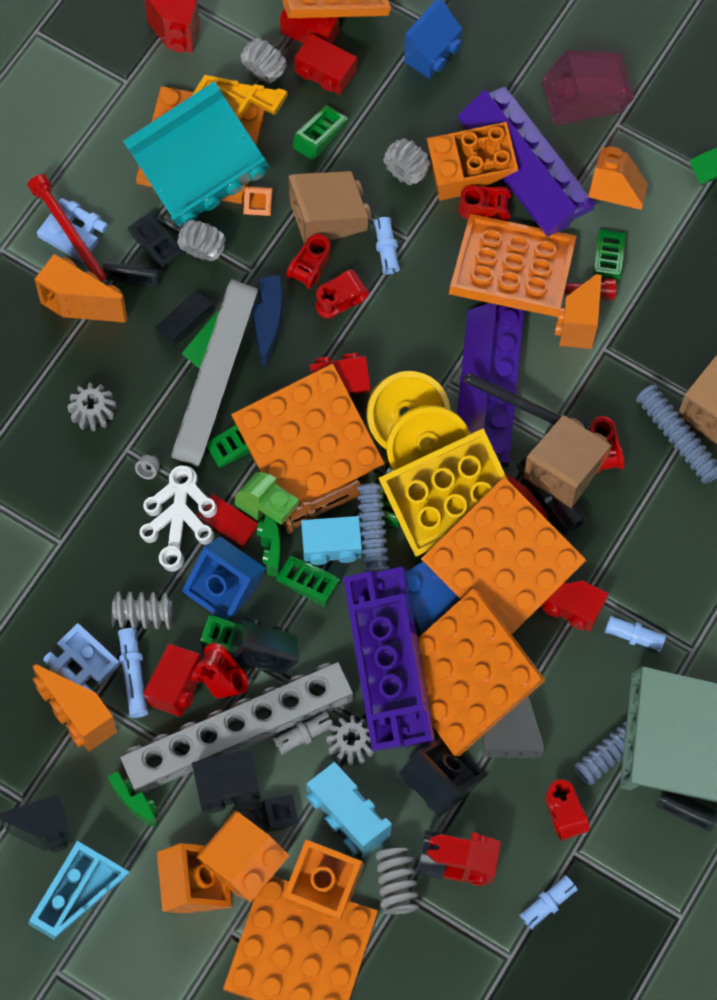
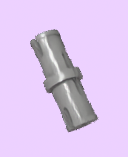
M324 711L305 723L299 722L292 730L273 738L276 747L279 748V753L283 755L302 743L307 745L312 742V738L329 730L333 723L331 719L328 720L329 715L327 712Z

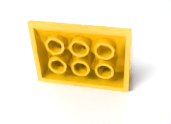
M481 429L380 477L379 480L416 557L429 551L503 477L506 479L507 477L485 430Z

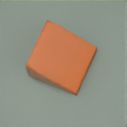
M245 186L243 214L271 216L273 188Z

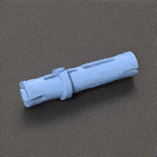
M126 628L118 631L121 647L119 661L124 669L129 717L138 718L148 715L146 699L143 695L144 683L141 670L143 656L139 653L137 629Z

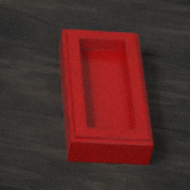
M212 493L209 498L217 505V513L213 517L206 518L199 511L196 517L203 524L209 526L241 549H244L256 533L258 523ZM206 505L204 511L211 510L212 505Z

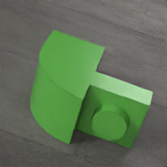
M264 472L255 473L235 496V507L256 521L266 514L281 525L299 506L298 498L276 485V478Z

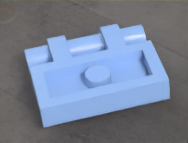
M61 198L58 204L65 211L64 213L69 221L72 222L74 218H77L85 223L82 228L73 223L71 224L89 251L92 252L98 244V238L92 235L95 229L104 233L108 228V223L102 221L101 217L96 213L92 212L90 214L81 209V205L75 201L69 202ZM51 213L37 231L38 238L84 263Z
M78 623L57 643L64 653L57 658L52 652H49L43 659L50 666V671L91 691L93 690L86 685L90 678L100 685L120 665L119 661ZM72 660L82 669L77 675L67 667Z

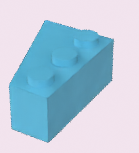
M335 762L306 783L308 794L305 796L315 809L320 807L327 815L324 818L325 822L333 832L339 830L344 836L343 844L353 856L358 854L363 860L390 838L392 826L387 818L381 820L373 810L375 805L369 799L365 800L357 790L358 787Z
M77 841L30 918L28 925L55 940L122 882L130 872Z

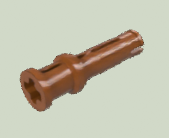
M355 479L310 501L308 499L300 500L299 506L282 524L283 528L288 534H291L295 528L301 526V520L317 519V516L360 496V492L357 491V487L360 485L359 481Z

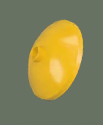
M402 371L386 377L373 390L367 405V423L374 439L386 449L389 432L395 422L401 417L400 410L403 407H407L408 411L420 406L435 405L450 410V403L444 389L432 377L416 371ZM425 437L423 438L422 443L427 444L432 440V438Z
M435 405L414 408L403 414L389 432L386 445L389 463L393 470L399 469L470 435L469 429L460 416L447 408ZM423 438H432L429 443H422Z

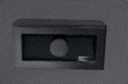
M115 261L103 263L102 267L106 280L159 287L162 273L161 268Z
M194 292L155 326V329L173 346H176L214 312V304L207 298Z
M663 791L656 805L658 809L708 832L712 831L717 822L716 810L681 794Z

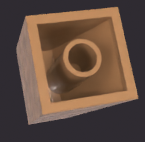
M351 171L293 174L288 176L289 203L304 244L314 234L324 235L329 241L368 230V219H371L370 208L367 203L363 204L360 197L363 196L360 181L354 180Z
M717 355L687 391L679 410V418H683L686 424L716 445Z
M563 415L527 456L524 478L572 508L608 458L612 445L601 434H593L585 429L579 420L575 418L569 419Z

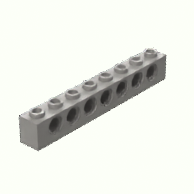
M337 662L333 665L330 663L322 664L310 675L305 677L303 674L291 678L287 685L277 688V686L269 687L261 692V696L255 699H242L236 702L232 709L225 712L223 710L214 711L202 722L197 724L196 722H189L180 727V731L170 736L168 733L155 737L152 740L153 743L141 747L138 745L125 751V755L120 758L135 794L145 793L193 772L191 762L238 752L291 729L299 722H307L324 711L329 712L352 702L353 692L339 663ZM314 686H321L325 689V693L321 696H314L310 693V689ZM292 697L297 699L299 703L293 708H288L283 705V701L286 698ZM261 709H267L272 714L268 719L261 720L256 717V713ZM234 721H240L245 725L238 732L231 731L228 727ZM206 733L217 735L216 741L210 744L204 743L201 739ZM179 745L190 747L189 752L183 756L175 754L174 750ZM154 756L160 757L163 760L161 765L156 768H151L147 765V761Z

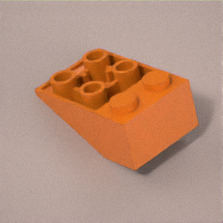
M507 122L427 138L428 154L439 201L460 197L461 191L469 185L485 187L518 171Z
M54 254L34 279L40 303L62 317L124 323L128 320L123 293L113 285L107 286L100 282L99 278L92 272H83L78 269L76 264L66 257L62 259Z
M37 664L33 666L36 676L32 679L36 684V689L45 701L51 699L49 703L53 708V713L61 724L68 723L66 727L70 732L69 735L78 748L83 745L90 752L117 733L113 716L95 692Z

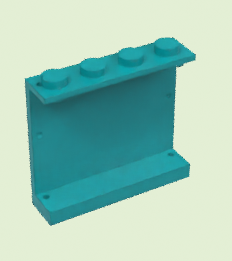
M215 81L123 141L178 227L190 220L195 221L197 215L203 211H210L220 204V200L228 195L233 196L243 189V185L251 180L256 181L265 175L266 170L270 168Z

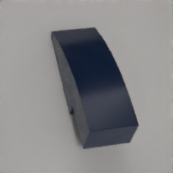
M280 275L258 278L261 303L253 305L252 318L261 366L268 365L279 337L282 321Z

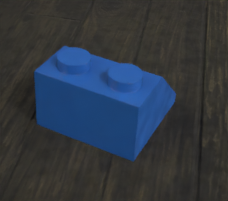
M435 0L405 35L404 62L429 79L435 72H440L444 68L447 58L451 54H456L463 43L461 40L462 27L443 0Z
M218 537L203 548L181 592L215 616L231 622L255 591L266 568L222 537Z
M424 562L406 572L415 627L421 635L460 601Z

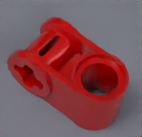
M469 185L461 191L458 212L465 219H469V215L474 214L508 221L510 218L508 200L511 198V191L503 187ZM472 200L477 204H469L466 201Z
M321 234L310 236L298 255L290 263L286 277L289 279L295 278L306 284L307 289H313L331 258L328 238ZM315 248H322L324 250L320 254L312 252Z
M354 270L345 271L337 278L318 288L316 292V311L321 317L333 318L341 312L362 303L369 296V290Z
M606 416L595 418L590 425L589 431L594 434L596 429L605 430L608 434L605 438L612 445L608 458L596 474L605 469H624L623 452L619 445L614 422Z
M208 644L204 650L205 656L203 660L198 662L195 668L197 676L203 680L215 698L220 699L245 693L248 688L247 675L230 655L228 649L221 644Z
M562 779L554 781L546 792L545 799L559 839L564 841L589 832L590 826L587 816L579 803L572 784ZM557 790H559L560 794L566 793L563 801L559 797L554 798Z

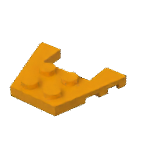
M204 75L191 95L193 96L215 81L239 120L250 103L276 115L288 96L287 91L282 89L272 90L256 84L254 86L240 84L235 80Z

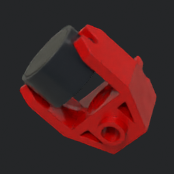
M425 830L417 875L441 880L445 878L469 882L477 886L492 884L495 877L501 841L472 832L470 839L466 840L451 837L448 834Z

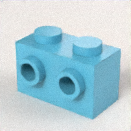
M359 516L301 520L304 562H310L312 565H322L331 560L350 563L356 561L357 558H361L362 545Z

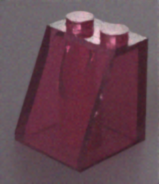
M566 50L541 79L554 125L618 114L634 100L633 90L621 53Z

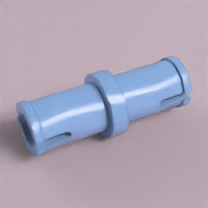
M381 217L379 220H374L378 240L376 250L380 252L382 272L384 274H394V269L395 272L400 270L396 253L398 243L393 236L391 218Z
M612 615L604 632L626 639L631 645L637 643L654 649L657 652L661 651L666 638L665 634L643 628L641 623L636 622L632 624L615 618Z
M564 875L546 893L542 891L538 895L539 899L523 913L519 914V916L533 930L551 912L555 914L559 910L558 906L578 890L576 886H572L573 882Z

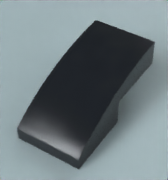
M151 212L128 227L132 237L161 269L184 253L170 233L163 230Z
M293 794L267 798L260 803L235 806L231 809V815L235 811L239 812L265 833L299 824Z

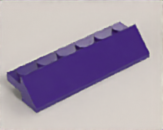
M506 87L488 93L485 89L458 115L457 119L466 130L507 122L518 171L503 179L547 237L569 227L571 220L594 210L595 202L592 198L588 197V193Z
M489 303L470 309L467 313L457 415L465 422L470 434L481 429L485 430L501 466L508 467L515 406L466 384L464 376L467 373H472L516 394L524 310Z
M398 567L375 573L369 571L343 577L372 751L410 748V746L435 741L405 568Z

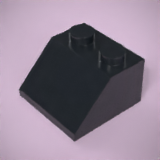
M247 618L234 626L229 653L238 663L283 675L299 661L298 637L289 633V630L284 627L274 626L270 628L263 626L259 620Z
M441 737L417 750L399 772L406 781V784L415 790L426 802L427 806L439 816L454 808L487 777L465 752L460 756H454Z
M251 749L191 762L202 811L208 810L209 813H217L225 810L228 805L236 803L238 806L253 804L255 799L260 798Z
M58 794L0 813V820L9 834L43 851L59 852L68 848L69 843L74 842Z

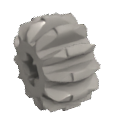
M259 38L252 40L250 44L248 43L240 55L241 62L246 66V70L250 71L260 81H265L266 83L274 82L283 74V70L287 67L286 60L281 55V52L275 49L274 45L272 46L266 40L263 41Z
M403 138L389 146L383 161L387 165L386 169L392 172L393 177H397L401 183L405 182L408 185H412L413 183L417 184L419 180L421 181L426 176L431 163L427 159L428 155L421 150V147L416 146L414 141L409 142Z
M190 220L186 222L178 235L177 243L181 250L203 261L218 259L225 247L226 239L224 234L218 231L216 227L201 221Z
M89 382L88 389L84 390L78 386V394L70 395L69 398L72 403L68 404L67 408L68 412L72 414L71 420L73 423L79 422L82 430L90 425L91 430L95 432L96 425L100 424L101 427L106 428V420H113L114 413L112 411L116 409V403L112 401L113 395L110 391L104 392L105 389L102 384L94 389L93 384Z
M354 715L350 716V723H346L342 717L339 718L338 723L340 727L331 725L330 732L333 735L326 737V742L332 745L328 749L329 754L334 755L338 753L336 757V762L338 763L347 758V764L350 767L353 766V759L356 758L358 763L364 764L365 759L363 755L368 757L373 755V751L370 748L369 729L365 728L367 720L364 718L357 724L355 723L356 718ZM349 736L355 737V742L352 746L348 745Z

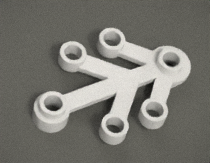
M189 466L175 467L170 473L169 484L155 496L147 498L143 504L144 510L148 515H159L151 523L144 524L140 528V536L145 542H155L158 539L159 531L171 522L168 546L162 549L159 554L161 565L164 569L171 572L179 570L184 563V556L180 551L184 521L195 532V537L199 543L206 545L214 539V533L211 528L203 525L186 505L188 493L197 502L199 511L204 517L210 518L217 513L215 502L207 498L196 486L197 474ZM182 478H188V480L185 483L180 484V480ZM175 495L174 503L161 513L162 504ZM152 503H157L155 509L149 510V506ZM206 505H212L211 510L204 511ZM148 530H153V534L151 536H145V533ZM202 532H209L206 538H200ZM173 557H177V561L174 564L170 565V559Z

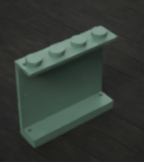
M642 667L631 674L620 788L632 790L638 786L659 789L714 801V808L717 809V683Z

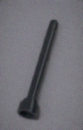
M467 373L464 376L466 384L553 425L562 417L472 373ZM579 418L578 420L589 431L590 423Z

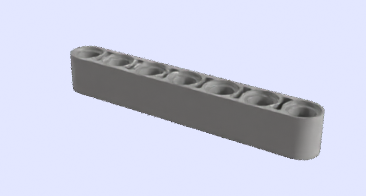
M233 279L230 280L172 450L171 458L196 467L199 466L258 291L257 288Z

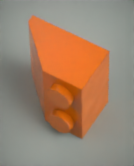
M613 146L601 147L588 197L642 210L648 186L647 181L628 153Z
M601 275L593 276L566 297L564 307L560 308L555 325V335L560 336L559 346L592 349L598 327Z
M235 811L197 855V858L236 896L251 902L290 855L267 833Z
M305 840L283 897L341 919L355 892L365 863Z
M180 843L157 852L162 912L193 913L232 907L230 889L197 858V855L205 846Z

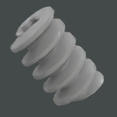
M117 591L112 603V628H114L117 620L120 627L125 628L129 620L131 627L136 629L141 620L144 629L149 628L151 621H153L156 629H160L163 621H165L167 629L171 630L172 601H169L167 593H163L161 600L157 601L155 592L151 593L149 600L145 599L143 592L139 593L137 600H134L132 592H128L126 599L122 600L120 591Z
M391 848L376 853V859L382 862L377 865V871L383 874L378 877V883L384 886L379 890V894L385 897L380 902L381 908L387 910L384 912L385 914H405L419 909V905L410 903V900L418 897V893L409 891L410 887L417 885V881L409 880L407 877L416 872L415 869L406 867V864L414 861V857L405 855V852L409 851L407 848Z

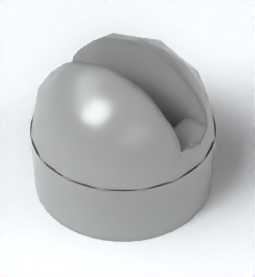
M145 454L135 465L136 473L144 479H153L159 471V460L155 456Z

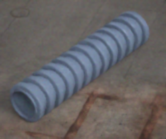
M656 385L646 387L638 394L636 401L639 404L642 403L641 407L643 410H648L647 415L649 417L653 416L652 421L658 423L660 430H664L663 434L665 437L669 436L668 441L675 444L674 448L676 450H680V456L686 457L685 462L687 464L691 463L690 468L696 470L695 474L698 477H702L701 482L705 484L717 478V460L711 458L712 454L710 451L706 452L707 447L700 444L701 440L695 438L696 434L693 431H689L690 426L688 424L684 425L685 420L679 418L680 414L677 411H673L674 407L672 405H668V399L662 398L663 393L657 391L658 387Z
M377 483L363 484L357 487V491L360 492L358 500L361 501L358 509L362 512L359 514V518L362 519L360 527L363 528L360 535L364 536V540L361 541V545H364L362 554H365L363 563H366L363 572L372 571L375 573L389 570V566H386L388 557H385V553L388 550L384 548L387 539H384L383 536L386 534V530H383L385 521H382L385 513L381 512V508L384 507V503H381L383 494H380L382 485Z
M626 721L622 724V728L618 727L615 730V734L611 733L608 736L609 739H604L602 745H597L595 751H590L588 753L589 757L584 756L581 759L582 763L577 762L574 765L576 773L585 783L593 785L595 778L600 779L602 772L607 773L608 767H614L615 761L622 760Z

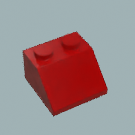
M145 0L147 21L165 47L179 53H193L200 27L197 0Z

